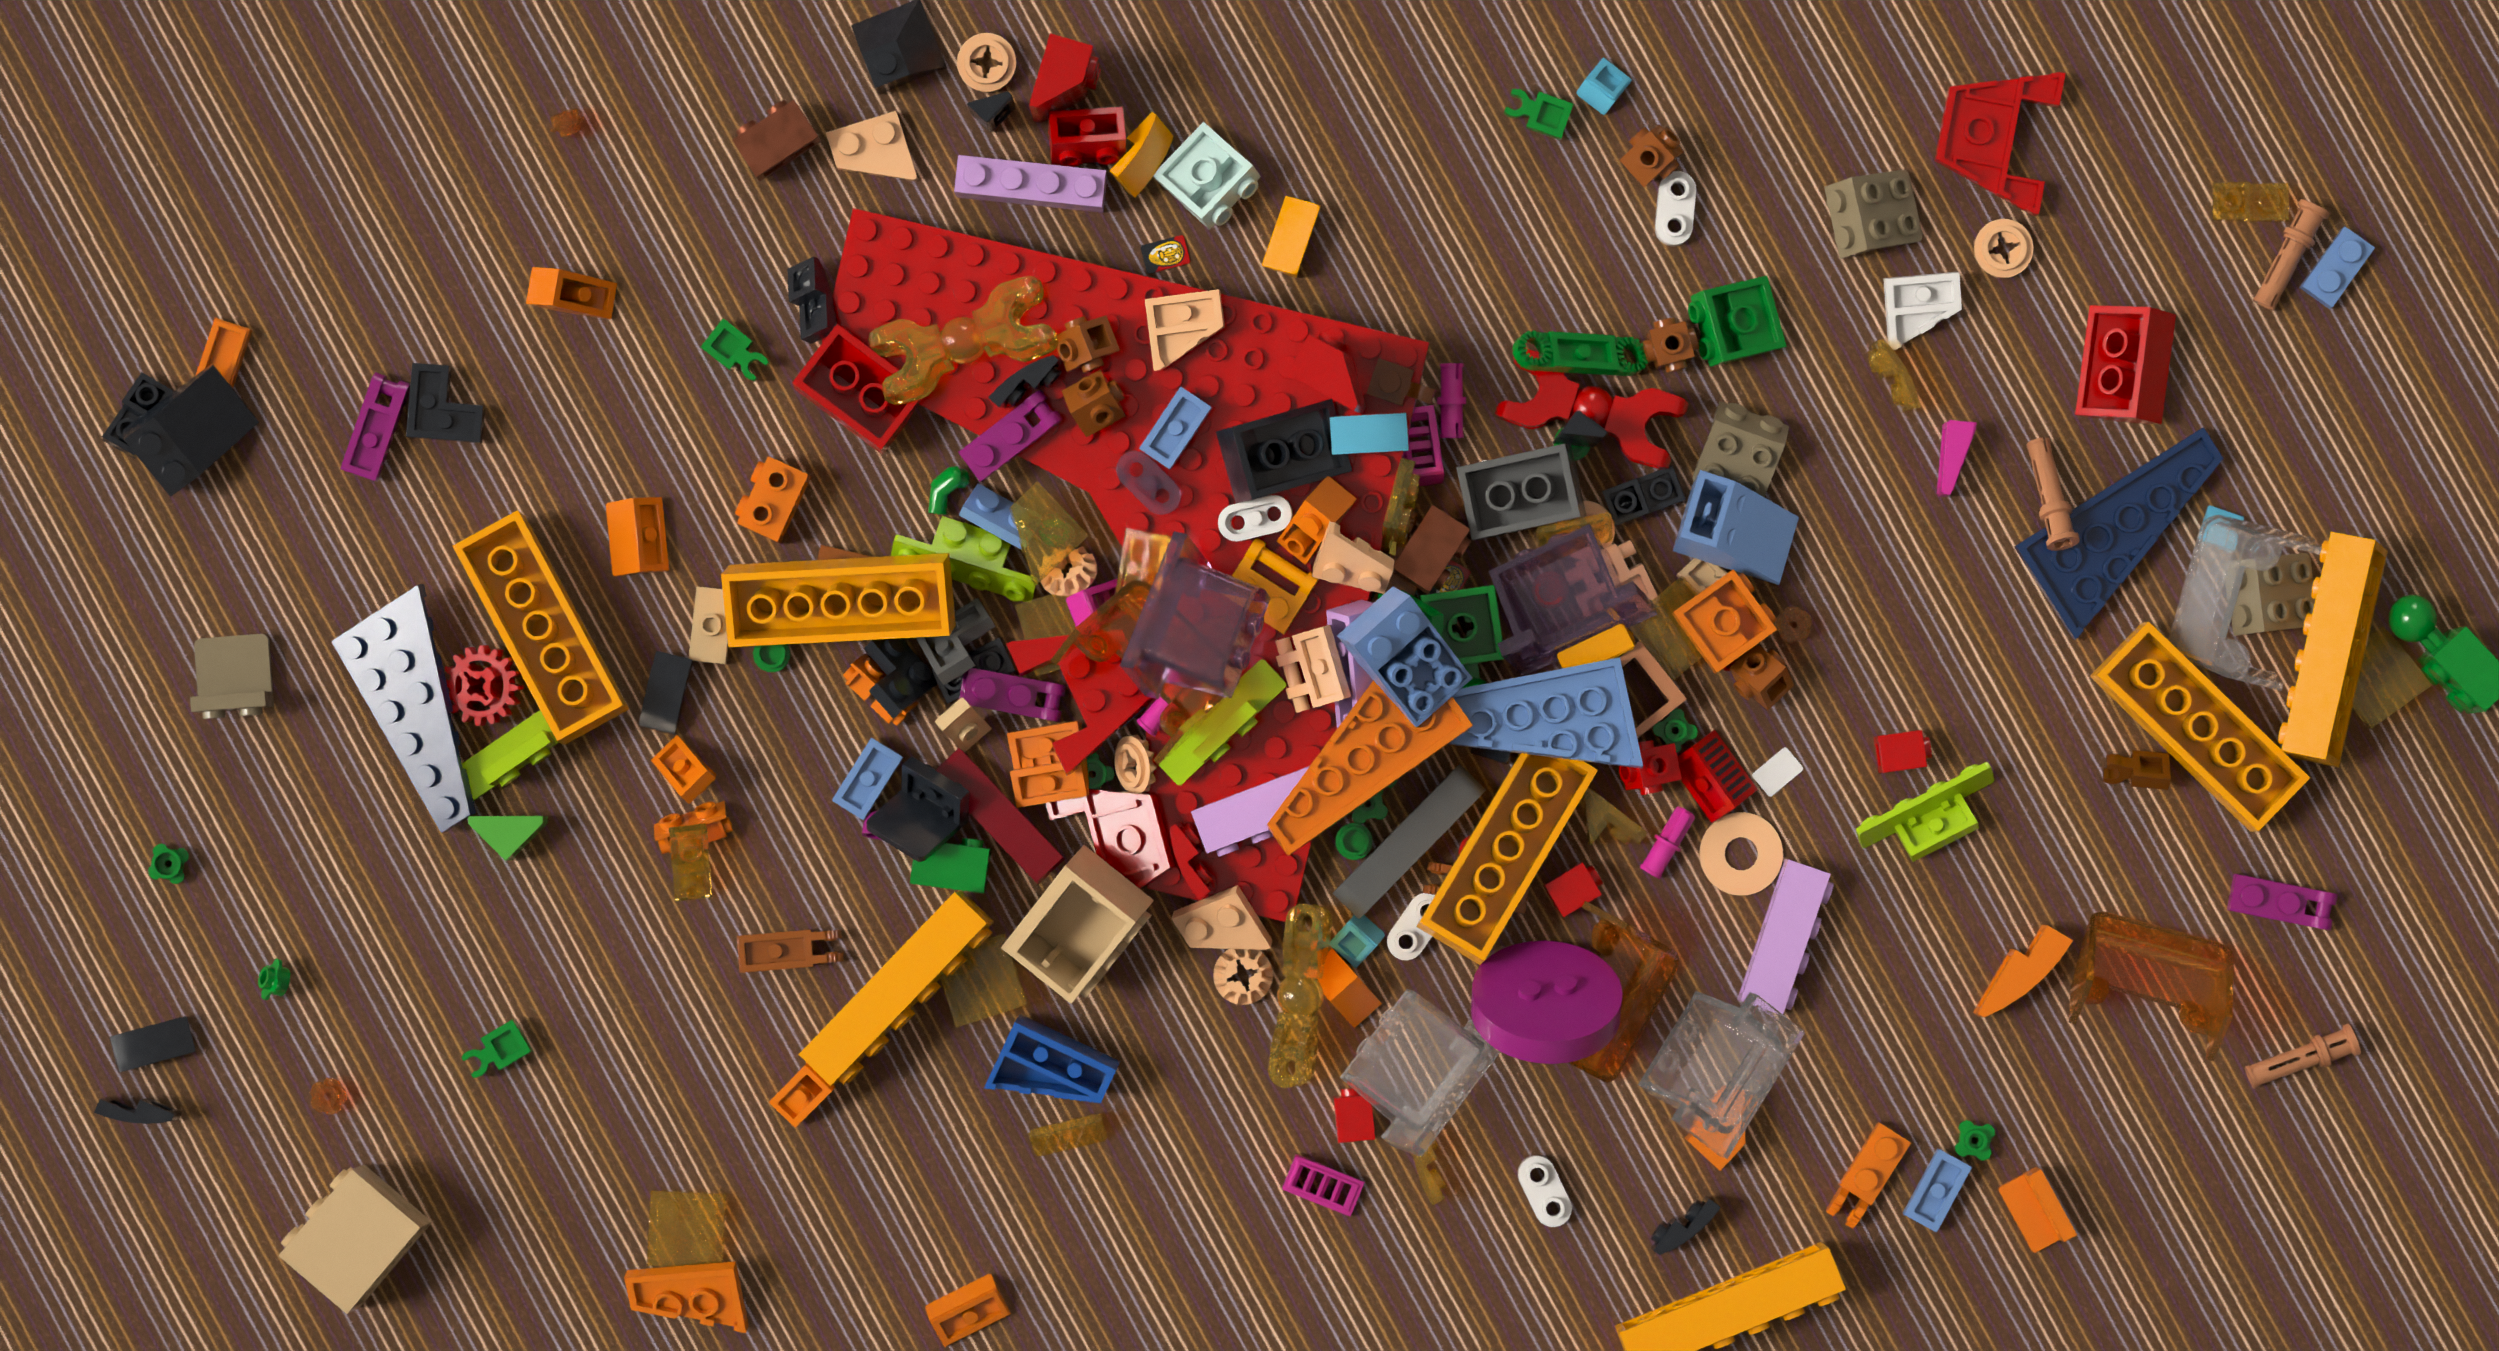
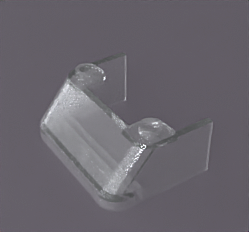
M2214 515L2207 518L2199 529L2169 641L2192 664L2227 678L2281 691L2283 683L2275 672L2250 667V653L2245 645L2226 637L2245 569L2251 568L2264 571L2274 567L2280 559L2283 546L2320 555L2322 547L2312 537L2222 515Z

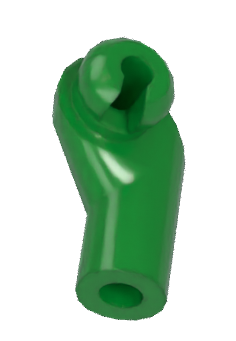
M951 466L933 479L930 488L929 514L946 515L948 494L956 488H965L969 484L970 476L966 469Z

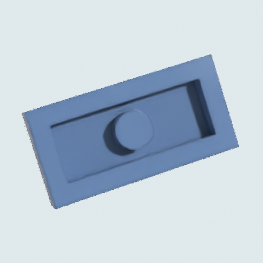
M2344 226L2299 288L2328 309L2332 308L2375 247Z
M1180 387L1139 449L1171 470L1213 407L1185 388Z
M979 483L959 513V516L1022 551L1025 550L1042 521V518Z
M871 738L832 801L860 819L865 820L904 757Z
M1937 1148L1902 1214L1937 1232L1972 1167Z

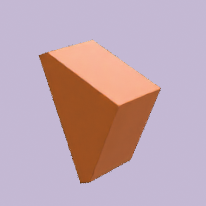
M1333 948L1305 972L1354 1028L1382 1004Z

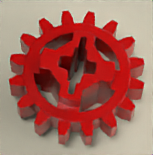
M480 645L478 651L475 647L465 648L466 657L462 654H455L453 659L457 665L446 666L444 669L451 675L450 680H446L447 687L450 689V700H453L455 703L452 706L453 712L451 713L463 712L461 721L466 723L474 719L476 726L486 725L487 720L490 724L500 723L499 715L510 717L512 712L508 706L519 705L521 702L514 696L515 691L524 690L523 685L515 683V678L519 677L521 673L519 670H511L510 667L514 663L513 658L501 659L503 649L497 648L490 653L489 645ZM480 660L491 663L492 666L483 669L480 665H476L475 662ZM479 679H485L486 682L483 684V686L482 682ZM482 686L485 692H480L479 688ZM481 701L484 706H489L490 709L479 710L474 708L473 705Z

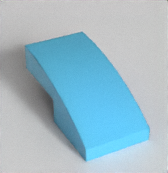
M1407 413L1330 417L1332 455L1409 451Z

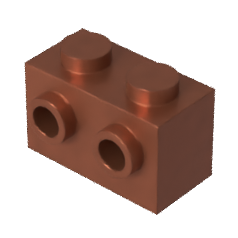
M782 100L773 105L767 111L768 117L759 123L752 120L744 124L736 131L738 136L732 139L759 182L821 142L795 100L789 103L786 100Z
M1432 505L1394 563L1393 572L1429 594L1433 587L1440 591L1451 574L1446 569L1451 558L1454 556L1460 560L1471 543V540L1466 538L1470 529Z

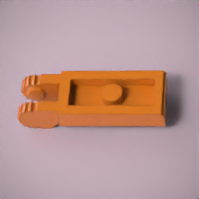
M1878 1122L1839 1182L1840 1188L1828 1205L1826 1212L1832 1216L1838 1213L1848 1193L1851 1192L1860 1198L1854 1209L1849 1213L1845 1223L1853 1229L1864 1215L1868 1205L1873 1204L1911 1142Z

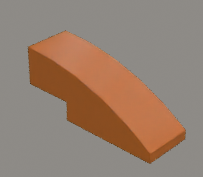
M2041 925L2025 954L2015 949L2009 950L1973 1013L1979 1017H1987L2025 995L2044 979L2060 961L2073 940L2048 925Z

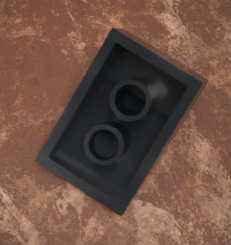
M212 363L123 429V439L171 497L200 476L257 425L259 420Z
M1332 399L1216 431L1236 503L1254 500L1323 480L1327 476L1333 477L1352 471L1348 454L1332 455L1330 417H1337Z

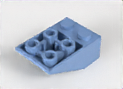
M1700 470L1692 485L1673 551L1779 585L1799 517L1734 480Z
M1391 587L1337 635L1357 663L1415 727L1423 723L1472 679L1471 675L1412 597L1395 587Z

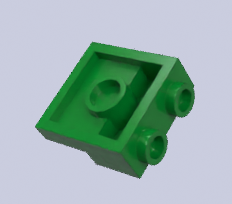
M1767 275L1706 289L1690 296L1692 302L1688 305L1689 318L1692 323L1698 324L1702 337L1698 341V351L1702 359H1708L1710 367L1787 347Z

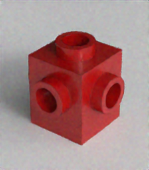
M1653 740L1638 742L1643 768L1619 766V774L1625 784V789H1640L1641 795L1663 791L1662 784L1682 780L1675 743L1654 746Z

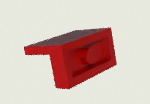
M1715 729L1677 756L1682 783L1711 823L1736 808L1758 790Z

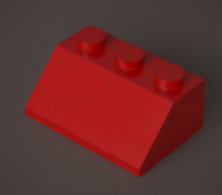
M1050 33L1029 103L1035 122L1042 123L1048 120L1049 111L1066 110L1086 99L1089 89L1096 90L1101 69H1099V58L1095 56L1093 45Z
M2090 305L2075 415L2126 423L2162 425L2176 314L2152 307Z
M836 324L792 382L797 392L882 455L905 427L927 392L838 324Z
M1320 332L1318 338L1309 334L1287 375L1353 411L1363 414L1366 404L1352 357L1344 353L1347 345Z

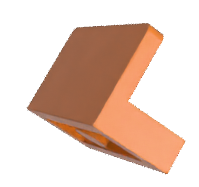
M662 497L629 498L607 503L606 514L613 576L669 571Z
M2034 1167L1998 1188V1192L2032 1252L2036 1253L2058 1240L2065 1242L2077 1235L2042 1169Z

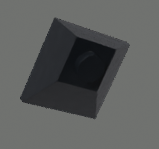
M920 0L911 1L851 25L878 95L947 68Z

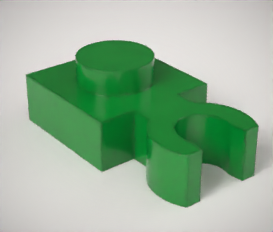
M1512 89L1510 95L1519 98L1522 106L1517 110L1506 107L1504 114L1513 119L1521 118L1522 116L1528 117L1527 129L1561 140L1574 104L1539 92L1536 101L1529 99L1523 90Z
M724 318L701 345L704 351L730 371L737 363L740 364L743 375L753 382H756L758 378L750 372V364L754 361H760L765 366L770 364L768 359L761 353H750L747 351L753 344V341Z
M512 1019L480 1038L486 1048L483 1050H469L461 1058L463 1061L473 1056L480 1059L481 1067L471 1074L473 1078H477L487 1073L492 1062L496 1064L499 1070H502L532 1052L533 1049L515 1019Z

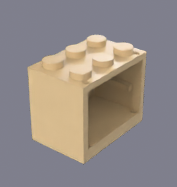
M1083 845L1056 876L1001 948L1072 1004L1079 994L1084 998L1090 994L1112 964L1130 944L1131 940L1152 915L1146 910L1154 900L1087 846Z
M366 1165L354 1169L350 1167L347 1171L343 1169L330 1184L334 1191L323 1199L319 1198L305 1214L309 1220L305 1225L301 1224L298 1228L295 1226L281 1242L285 1248L278 1255L346 1314L360 1308L432 1223L431 1220Z

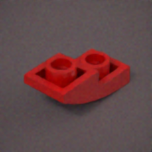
M1178 822L1170 827L1173 851L1184 879L1197 899L1201 900L1214 890L1210 884L1214 879L1201 862L1195 865L1192 861L1195 856L1203 851L1198 845L1202 842L1200 836L1191 825L1183 826Z

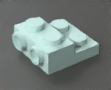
M1203 122L1158 168L1153 177L1210 230L1215 224L1221 226L1230 219L1233 213L1231 207L1241 197L1247 199L1255 193L1258 188L1257 180L1261 176L1249 161Z

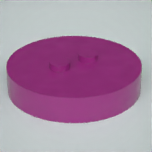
M1529 941L1514 944L1489 956L1479 966L1474 975L1471 998L1473 1024L1487 1043L1511 1057L1543 1064L1577 1061L1603 1049L1614 1038L1620 1025L1622 1007V986L1614 970L1603 959L1581 947L1556 941Z

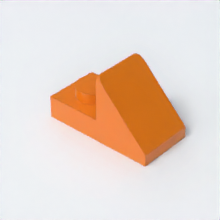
M676 735L651 759L652 763L675 791L688 804L703 793L716 779L715 772L679 735Z
M806 1063L769 1103L796 1128L836 1088V1085L830 1086Z

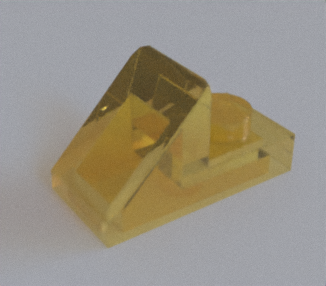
M1587 788L1582 799L1588 845L1594 843L1608 823L1613 826L1610 833L1625 845H1628L1631 841L1635 844H1640L1648 832L1591 788Z

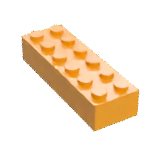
M517 510L452 546L559 743L566 745L629 710L627 703L525 515Z
M2331 532L2329 541L2324 540L2322 544L2320 562L2324 563L2321 577L2315 578L2311 592L2312 599L2316 600L2313 613L2306 615L2303 627V634L2307 635L2304 650L2300 649L2298 651L2295 661V671H2298L2299 675L2296 686H2291L2287 696V707L2291 708L2288 723H2282L2278 738L2279 744H2283L2281 751L2295 759L2339 768L2388 553L2376 540Z
M949 553L729 565L721 574L728 647L950 636L956 626Z
M2149 621L2141 623L2090 675L2112 699L2250 832L2259 831L2310 779L2292 759L2281 751L2261 729Z
M1520 753L1416 927L1481 965L1598 770L1584 761Z
M963 891L954 892L798 1055L830 1086L840 1082L844 1085L852 1081L864 1068L860 1061L866 1055L870 1058L872 1055L875 1056L890 1041L885 1035L892 1028L896 1031L898 1028L901 1029L916 1014L911 1008L918 1001L921 1004L924 1001L927 1002L941 988L937 981L944 974L947 977L949 975L952 976L967 961L963 954L970 947L973 950L975 948L978 949L992 935L993 932L988 928L994 921Z
M1819 1242L1617 1324L1615 1329L1624 1351H1699V1349L1709 1345H1713L1714 1349H1718L1735 1341L1733 1335L1743 1331H1748L1749 1335L1769 1328L1770 1324L1768 1321L1783 1317L1784 1321L1798 1317L1805 1313L1803 1307L1812 1303H1818L1819 1306L1830 1304L1840 1299L1838 1293L1846 1290L1829 1247Z

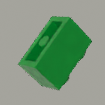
M962 838L961 845L945 842L925 861L918 862L913 859L910 884L986 893L991 849L983 848V840Z

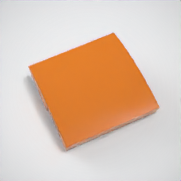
M1081 719L1007 733L1014 769L1010 771L1017 808L1089 795L1087 758L1072 774L1066 776L1052 745L1053 742L1082 730Z

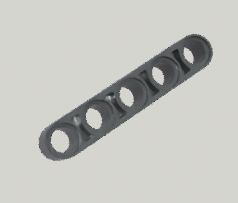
M1459 764L1332 894L1360 919L1486 789Z

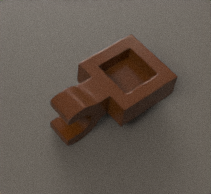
M1378 358L1366 394L1403 406L1406 396L1431 404L1436 390L1412 382L1414 370Z
M2132 750L2130 757H2124L2119 754H2107L2106 768H2103V782L2118 784L2125 779H2131V787L2168 790L2171 781L2169 753Z

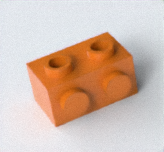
M770 456L767 457L765 463L759 461L750 480L755 483L750 496L745 494L742 496L735 511V515L739 516L737 524L781 544L812 477Z

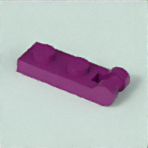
M377 372L373 374L345 453L341 470L378 482L403 407L410 394V383L401 380L395 383L387 380L386 375ZM381 394L392 397L389 407L378 404Z
M1041 389L958 452L980 482L985 481L1063 420L1058 411L1055 410L1053 412L1045 402L1048 398ZM1033 410L1041 420L1034 427L1026 418Z
M971 668L963 675L959 699L963 697L971 706L1060 722L1062 711L1058 710L1061 696L1065 697L1066 685ZM1037 692L1046 693L1044 708L1035 706Z
M2234 874L2227 910L2331 931L2333 920L2330 919L2332 905H2336L2338 894ZM2307 900L2317 902L2315 916L2305 914Z

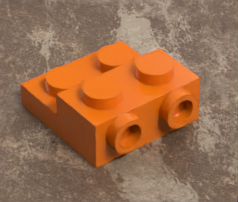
M1734 569L1672 613L1715 674L1777 630L1773 624L1777 621L1773 612L1765 603L1759 605L1751 594L1755 589L1750 580L1743 573L1738 575Z

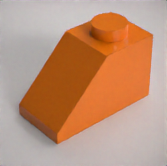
M532 267L526 304L560 312L611 319L617 283L562 269Z

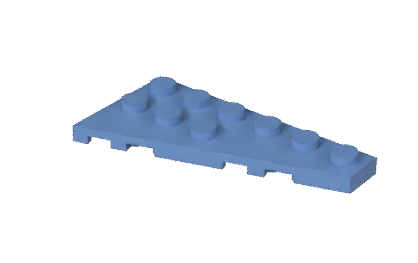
M1620 657L1461 688L1452 696L1473 726L1449 744L1643 768Z

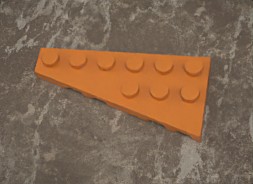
M1373 680L1266 826L1287 856H1290L1469 730L1473 725L1455 699L1451 697L1423 723L1415 727Z

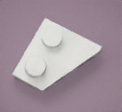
M1959 272L1883 278L1889 350L1900 348L1905 342L1919 334H1923L1941 320L1947 319L1962 310Z

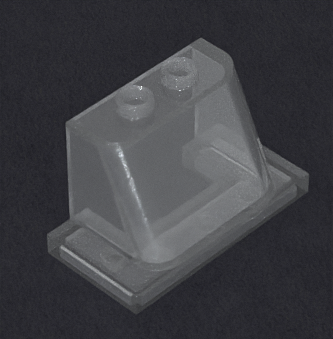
M1406 989L1394 1007L1387 1009L1379 1019V1026L1372 1036L1367 1037L1360 1043L1356 1051V1057L1340 1078L1392 1122L1381 1136L1382 1139L1392 1147L1422 1157L1499 1055L1500 1051L1481 1037L1472 1020H1469L1463 1028L1417 992Z
M1696 991L1638 1086L1650 1095L1676 1108L1677 1110L1671 1118L1674 1122L1716 1154L1728 1159L1805 1032L1754 993L1749 992L1739 1008Z

